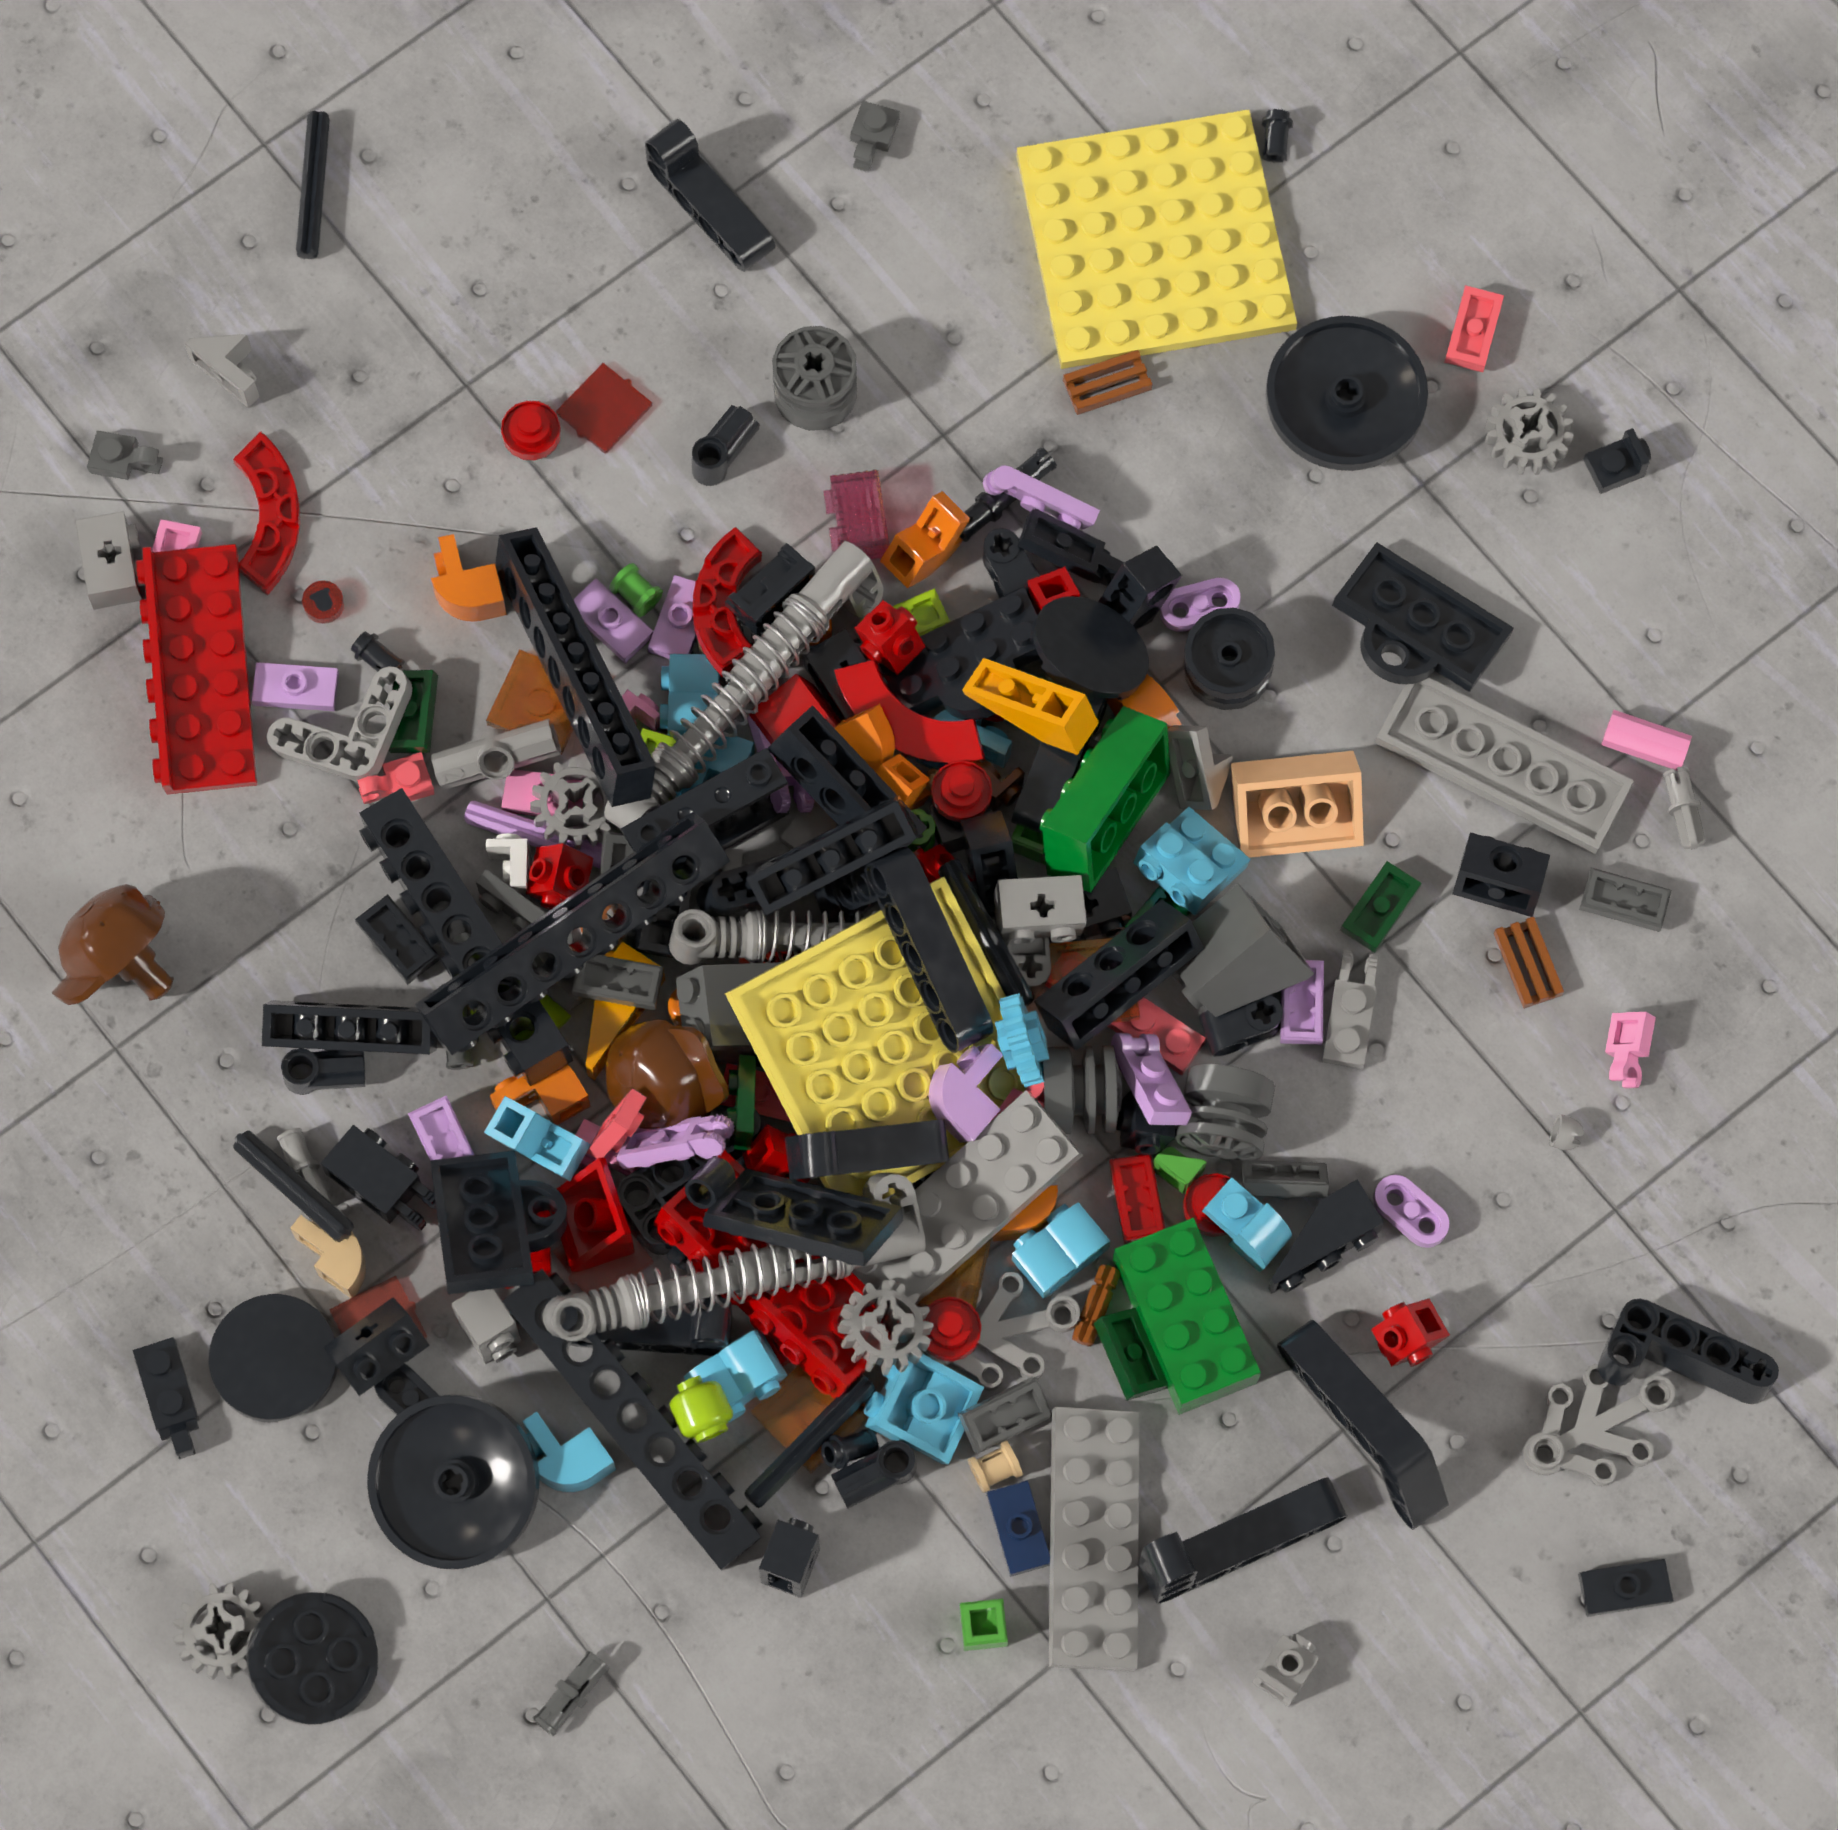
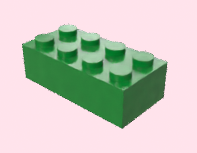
M1126 706L1121 708L1115 719L1111 718L1106 722L1100 741L1094 749L1090 748L1087 750L1080 770L1074 779L1069 778L1065 782L1059 801L1053 809L1048 808L1041 819L1040 831L1043 833L1044 842L1042 853L1045 856L1047 875L1051 877L1081 875L1083 890L1089 893L1092 892L1171 774L1167 723Z
M1194 1217L1115 1248L1113 1263L1121 1273L1120 1279L1132 1307L1136 1308L1167 1380V1389L1179 1415L1258 1383L1261 1374Z

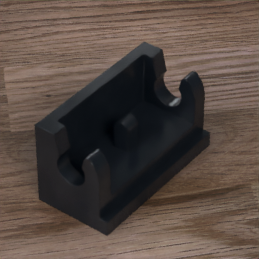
M787 543L780 548L781 550L778 552V555L737 593H731L725 601V606L756 635L764 629V623L770 624L775 619V611L782 613V602L791 594L799 593L815 575V566Z

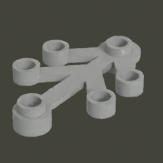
M1006 1272L1000 1277L998 1290L980 1318L982 1331L978 1345L1019 1368L1020 1375L1024 1379L1030 1377L1039 1379L1043 1375L1045 1368L1043 1358L1037 1353L1025 1352L1005 1340V1338L1046 1328H1052L1060 1333L1069 1332L1076 1327L1079 1321L1080 1308L1073 1298L1057 1296L1049 1302L1047 1309L1044 1311L999 1321L1010 1302L1020 1297L1024 1288V1281L1018 1273ZM1008 1279H1013L1017 1281L1019 1288L1015 1292H1007L1003 1288V1283ZM965 1282L958 1288L957 1298L963 1299L962 1293L967 1289L976 1291L978 1294L977 1299L973 1302H968L975 1309L982 1302V1289L975 1282ZM1058 1310H1066L1071 1318L1066 1323H1060L1055 1319L1054 1315ZM921 1351L922 1354L944 1366L952 1363L976 1377L979 1385L983 1386L984 1390H996L1003 1382V1371L995 1363L985 1364L971 1354L964 1359L950 1362L939 1360L927 1351ZM1034 1360L1038 1362L1040 1369L1036 1373H1028L1024 1369L1025 1362ZM987 1370H993L998 1374L999 1378L994 1383H987L982 1378L983 1373Z
M1598 1364L1591 1365L1583 1376L1586 1388L1575 1428L1560 1436L1564 1411L1572 1404L1574 1394L1572 1389L1566 1384H1555L1550 1388L1546 1396L1549 1407L1542 1432L1531 1436L1524 1446L1523 1458L1525 1464L1534 1473L1544 1476L1552 1475L1561 1468L1589 1476L1591 1481L1597 1486H1607L1612 1483L1617 1474L1615 1464L1606 1458L1594 1461L1568 1451L1581 1444L1625 1456L1634 1466L1642 1467L1647 1465L1654 1455V1448L1648 1440H1631L1606 1431L1646 1410L1651 1412L1666 1410L1675 1397V1388L1672 1382L1661 1375L1651 1376L1643 1382L1639 1389V1394L1596 1416L1602 1392L1609 1383L1604 1380V1383L1601 1385L1593 1384L1589 1377L1590 1373L1594 1371L1599 1372ZM1651 1389L1659 1390L1662 1393L1663 1400L1658 1403L1651 1401L1648 1397V1391ZM1555 1391H1562L1566 1394L1567 1402L1565 1404H1557L1553 1400L1552 1396ZM1633 1447H1644L1647 1451V1458L1643 1460L1637 1459L1633 1455ZM1539 1448H1547L1552 1454V1459L1547 1462L1541 1461L1537 1456V1450ZM1597 1466H1606L1610 1470V1477L1608 1479L1599 1478L1595 1472Z

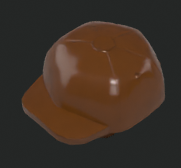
M125 884L105 890L85 903L68 921L60 938L58 951L61 966L67 976L52 991V994L67 1005L78 1004L88 999L106 981L118 974L125 982L132 980L149 997V1001L163 997L171 989L174 978L170 977L154 960L156 953L148 945L158 934L165 918V911L160 905V901H157L152 895L144 896L135 886Z
M666 1020L646 1021L629 1027L610 1047L606 1061L608 1098L616 1108L631 1089L645 1096L646 1100L639 1110L644 1115V1118L638 1128L672 1127L688 1118L710 1116L711 1111L725 1102L729 1096L728 1085L716 1064L709 1042L703 1033L694 1027L673 1026Z

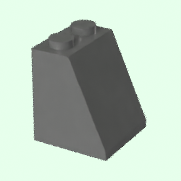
M1236 884L1192 922L1204 949L1172 974L1182 986L1186 984L1182 992L1196 1009L1204 1006L1217 1017L1303 982L1313 976L1314 972L1284 928L1239 884Z
M782 962L702 965L676 978L681 1024L686 1027H694L703 1033L709 1042L716 1062L738 1064L739 1054L756 1055L725 993ZM756 1055V1066L762 1067Z

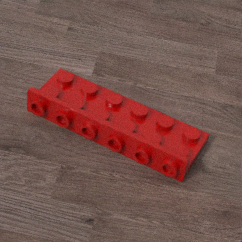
M236 544L153 552L151 547H142L143 560H137L136 567L139 585L145 584L146 599L140 600V615L142 624L149 625L150 639H143V653L145 663H152L153 678L146 679L148 702L155 703L156 718L149 719L152 743H158L159 758H155L152 761L155 783H161L167 795L257 786Z
M724 1150L721 1156H717L726 1160L733 1167L736 1178L745 1170L726 1150ZM685 1187L661 1208L654 1221V1225L657 1227L661 1238L669 1245L676 1246L692 1262L696 1272L704 1271L702 1265L704 1255L709 1259L713 1269L720 1267L718 1260L720 1252L724 1253L728 1264V1257L734 1255L736 1248H739L741 1253L751 1251L750 1247L752 1244H755L757 1249L767 1247V1242L743 1236H734L727 1232L704 1227L703 1217L708 1209H701L693 1205L685 1194ZM818 1255L811 1256V1260L820 1258ZM803 1258L795 1260V1264L804 1262ZM852 1272L848 1277L839 1278L838 1280L829 1275L822 1284L813 1279L806 1288L797 1283L790 1292L781 1287L774 1296L765 1291L758 1300L749 1295L746 1296L742 1304L736 1302L731 1296L730 1301L732 1305H737L748 1315L752 1326L759 1333L768 1335L780 1347L783 1356L792 1364L799 1365L811 1377L813 1385L823 1394L830 1395L833 1399L840 1397L866 1370L867 1361L861 1358L857 1362L851 1361L855 1352L853 1347L842 1348L841 1343L848 1334L838 1332V1326L841 1320H844L840 1316L844 1305L850 1304L849 1299L854 1291L863 1295L865 1284ZM727 1293L721 1294L723 1298L727 1299ZM875 1305L864 1309L859 1316H863L865 1312H873Z

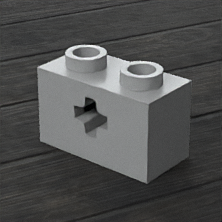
M124 511L75 520L87 595L93 609L140 601L142 599L140 586L145 584L139 585L133 549L140 548L136 524H128ZM111 556H115V563H110Z
M1081 875L998 880L993 892L996 925L1003 940H1009L1010 944L1025 945L1034 942L1035 938H1051L1053 942L1062 943L1075 940L1076 936H1081L1086 925ZM1034 907H1040L1041 912L1047 914L1046 917H1040L1039 912L1033 910Z
M494 1289L468 1292L451 1303L458 1323L485 1364L493 1359L496 1363L501 1362L516 1352V1345L521 1342L516 1323Z

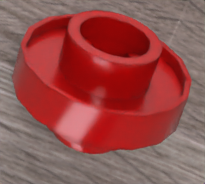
M527 400L515 404L506 412L502 420L501 434L505 447L512 455L523 460L535 461L547 457L556 449L560 441L561 426L557 414L550 406L540 401Z
M965 760L950 762L941 767L933 778L931 786L933 805L943 817L961 823L960 820L981 816L990 806L992 798L991 779L986 771L976 763Z
M1219 1173L1205 1174L1195 1179L1187 1188L1183 1201L1184 1216L1186 1220L1194 1217L1200 1234L1210 1237L1227 1234L1205 1215L1202 1210L1230 1179L1229 1176Z
M949 1296L936 1299L927 1307H929L930 1311L923 1321L933 1323V1329L929 1335H926L931 1340L926 1351L939 1360L950 1362L964 1359L974 1352L980 1342L982 1331L980 1317L974 1307L961 1298Z

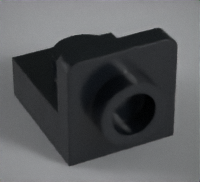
M1631 428L1624 432L1621 440L1586 453L1583 460L1600 494L1643 478L1651 460V452L1647 442L1643 438L1639 439L1635 430Z

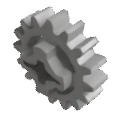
M1523 387L1519 388L1515 399L1509 393H1505L1502 405L1493 404L1490 413L1492 417H1488L1485 428L1489 430L1485 438L1486 444H1496L1493 447L1491 456L1496 458L1503 455L1505 457L1503 467L1507 469L1512 463L1517 464L1518 474L1521 475L1526 467H1532L1535 475L1540 474L1542 464H1545L1551 470L1554 469L1557 462L1556 457L1564 460L1568 451L1566 446L1571 445L1574 435L1568 432L1572 428L1573 418H1563L1567 406L1563 404L1555 407L1553 402L1556 395L1553 393L1546 399L1541 398L1540 388H1535L1532 396H1527ZM1548 419L1551 421L1554 429L1549 427L1547 421ZM1535 424H1537L1535 430H1532L1529 434L1527 433L1525 437L1521 439L1523 432H1527L1529 428L1532 429V427ZM1504 433L1510 436L1511 443L1507 441Z
M570 758L569 768L563 769L556 762L553 767L554 775L551 776L544 771L540 774V780L544 787L533 785L532 795L540 799L530 802V811L540 813L534 818L535 827L546 825L547 828L544 832L546 840L556 835L559 837V844H566L568 840L574 842L576 850L581 849L582 840L585 839L592 846H596L597 833L604 835V831L611 832V828L607 824L610 821L604 815L608 799L596 774L592 772L589 760L584 764L583 768H577L575 758ZM582 780V782L568 783L567 781ZM598 792L603 800L602 813H599L598 808L593 804V800ZM549 795L558 804V808L553 816H551L547 805ZM583 798L582 809L575 806L568 810V800L575 803ZM583 825L585 827L580 829L568 828L569 826Z
M883 1280L879 1290H876L869 1282L863 1289V1295L857 1291L852 1293L849 1299L850 1304H845L840 1313L844 1320H841L838 1332L848 1334L841 1343L843 1349L853 1347L855 1352L851 1361L857 1362L861 1358L867 1361L866 1371L868 1372L873 1369L875 1364L881 1365L883 1375H888L892 1365H895L900 1373L905 1372L908 1360L917 1364L922 1357L921 1351H926L931 1342L926 1335L931 1333L933 1323L923 1321L930 1311L929 1307L918 1308L916 1303L920 1295L915 1293L908 1298L904 1295L905 1285L902 1283L897 1287L896 1291L890 1290L888 1280ZM875 1305L873 1312H865L863 1316H859L864 1309ZM907 1339H912L906 1347L896 1351L898 1343H906Z
M214 1583L210 1584L209 1595L205 1597L195 1590L193 1595L196 1603L191 1606L182 1602L180 1607L187 1615L185 1619H174L173 1623L177 1628L183 1630L182 1634L173 1637L176 1645H186V1648L179 1654L181 1659L188 1661L195 1658L191 1669L198 1674L206 1666L208 1677L214 1680L219 1670H223L228 1679H233L234 1667L239 1666L244 1672H248L246 1661L247 1648L251 1634L261 1617H256V1615L263 1609L259 1601L248 1605L251 1593L246 1589L236 1596L235 1587L231 1583L227 1584L224 1593H220ZM225 1603L239 1607L247 1616H232L228 1613ZM207 1609L208 1613L201 1624L195 1625L197 1618ZM219 1616L226 1626L231 1629L227 1630L224 1634V1647L218 1638L211 1634L218 1631ZM248 1637L244 1647L235 1654V1648L241 1639ZM196 1646H210L215 1650L217 1659L204 1656L197 1650Z

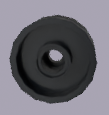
M1234 607L1216 609L1200 617L1190 629L1184 648L1185 681L1193 695L1207 706L1221 710L1242 709L1257 701L1269 686L1275 660L1274 640L1266 624L1253 613ZM1232 656L1236 659L1227 661L1223 657Z

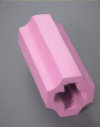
M1613 710L1601 745L1678 771L1677 767H1682L1692 736Z

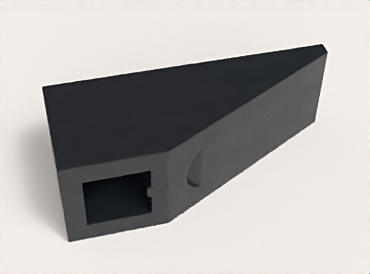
M1358 1179L1321 1199L1273 1275L1268 1288L1271 1294L1281 1288L1285 1293L1290 1292L1307 1280L1304 1276L1316 1268H1319L1321 1272L1327 1271L1343 1260L1341 1254L1353 1247L1358 1252L1362 1251L1379 1240L1377 1234L1380 1233L1384 1221Z

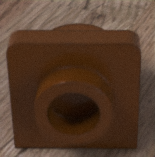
M986 760L973 762L983 768L991 779L992 798L990 808L993 812L1003 803L1006 806H1010L1019 798L1023 789L1025 772L1020 767H1017L1001 782L999 780L1001 779L999 772L991 763Z

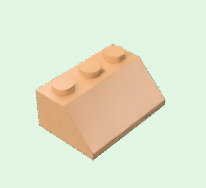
M1354 751L1231 763L1232 801L1239 849L1249 858L1364 846L1361 770Z

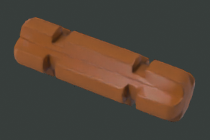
M1105 1264L1099 1266L1094 1279L1096 1285L1091 1286L1080 1314L1081 1321H1078L1072 1335V1339L1075 1342L1088 1347L1094 1345L1098 1333L1093 1323L1106 1314L1113 1296L1111 1290L1116 1289L1121 1275L1118 1269Z

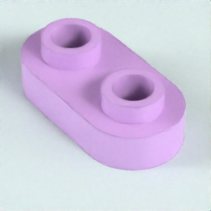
M1214 578L1173 589L1160 609L1161 620L1166 627L1173 631H1189L1200 617L1216 609L1239 608L1240 591L1235 583L1226 578ZM1222 598L1225 600L1226 605L1216 607L1212 600ZM1177 608H1182L1187 612V615L1180 618L1175 616L1173 611Z
M1390 1175L1378 1183L1373 1196L1374 1206L1378 1213L1420 1247H1434L1444 1240L1449 1230V1218L1442 1207L1404 1176ZM1392 1193L1398 1194L1402 1199V1203L1397 1206L1391 1205L1387 1201V1196ZM1422 1221L1430 1222L1434 1227V1231L1431 1233L1422 1232L1419 1228V1223Z

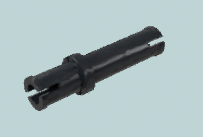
M1039 448L1036 453L1016 468V470L1041 480L1050 471L1057 468V465L1051 455L1045 460L1044 456L1048 452L1043 448ZM981 492L975 497V503L964 511L970 520L959 537L964 542L969 541L987 523L999 520L1002 517V511L1017 498L1004 492L999 495Z

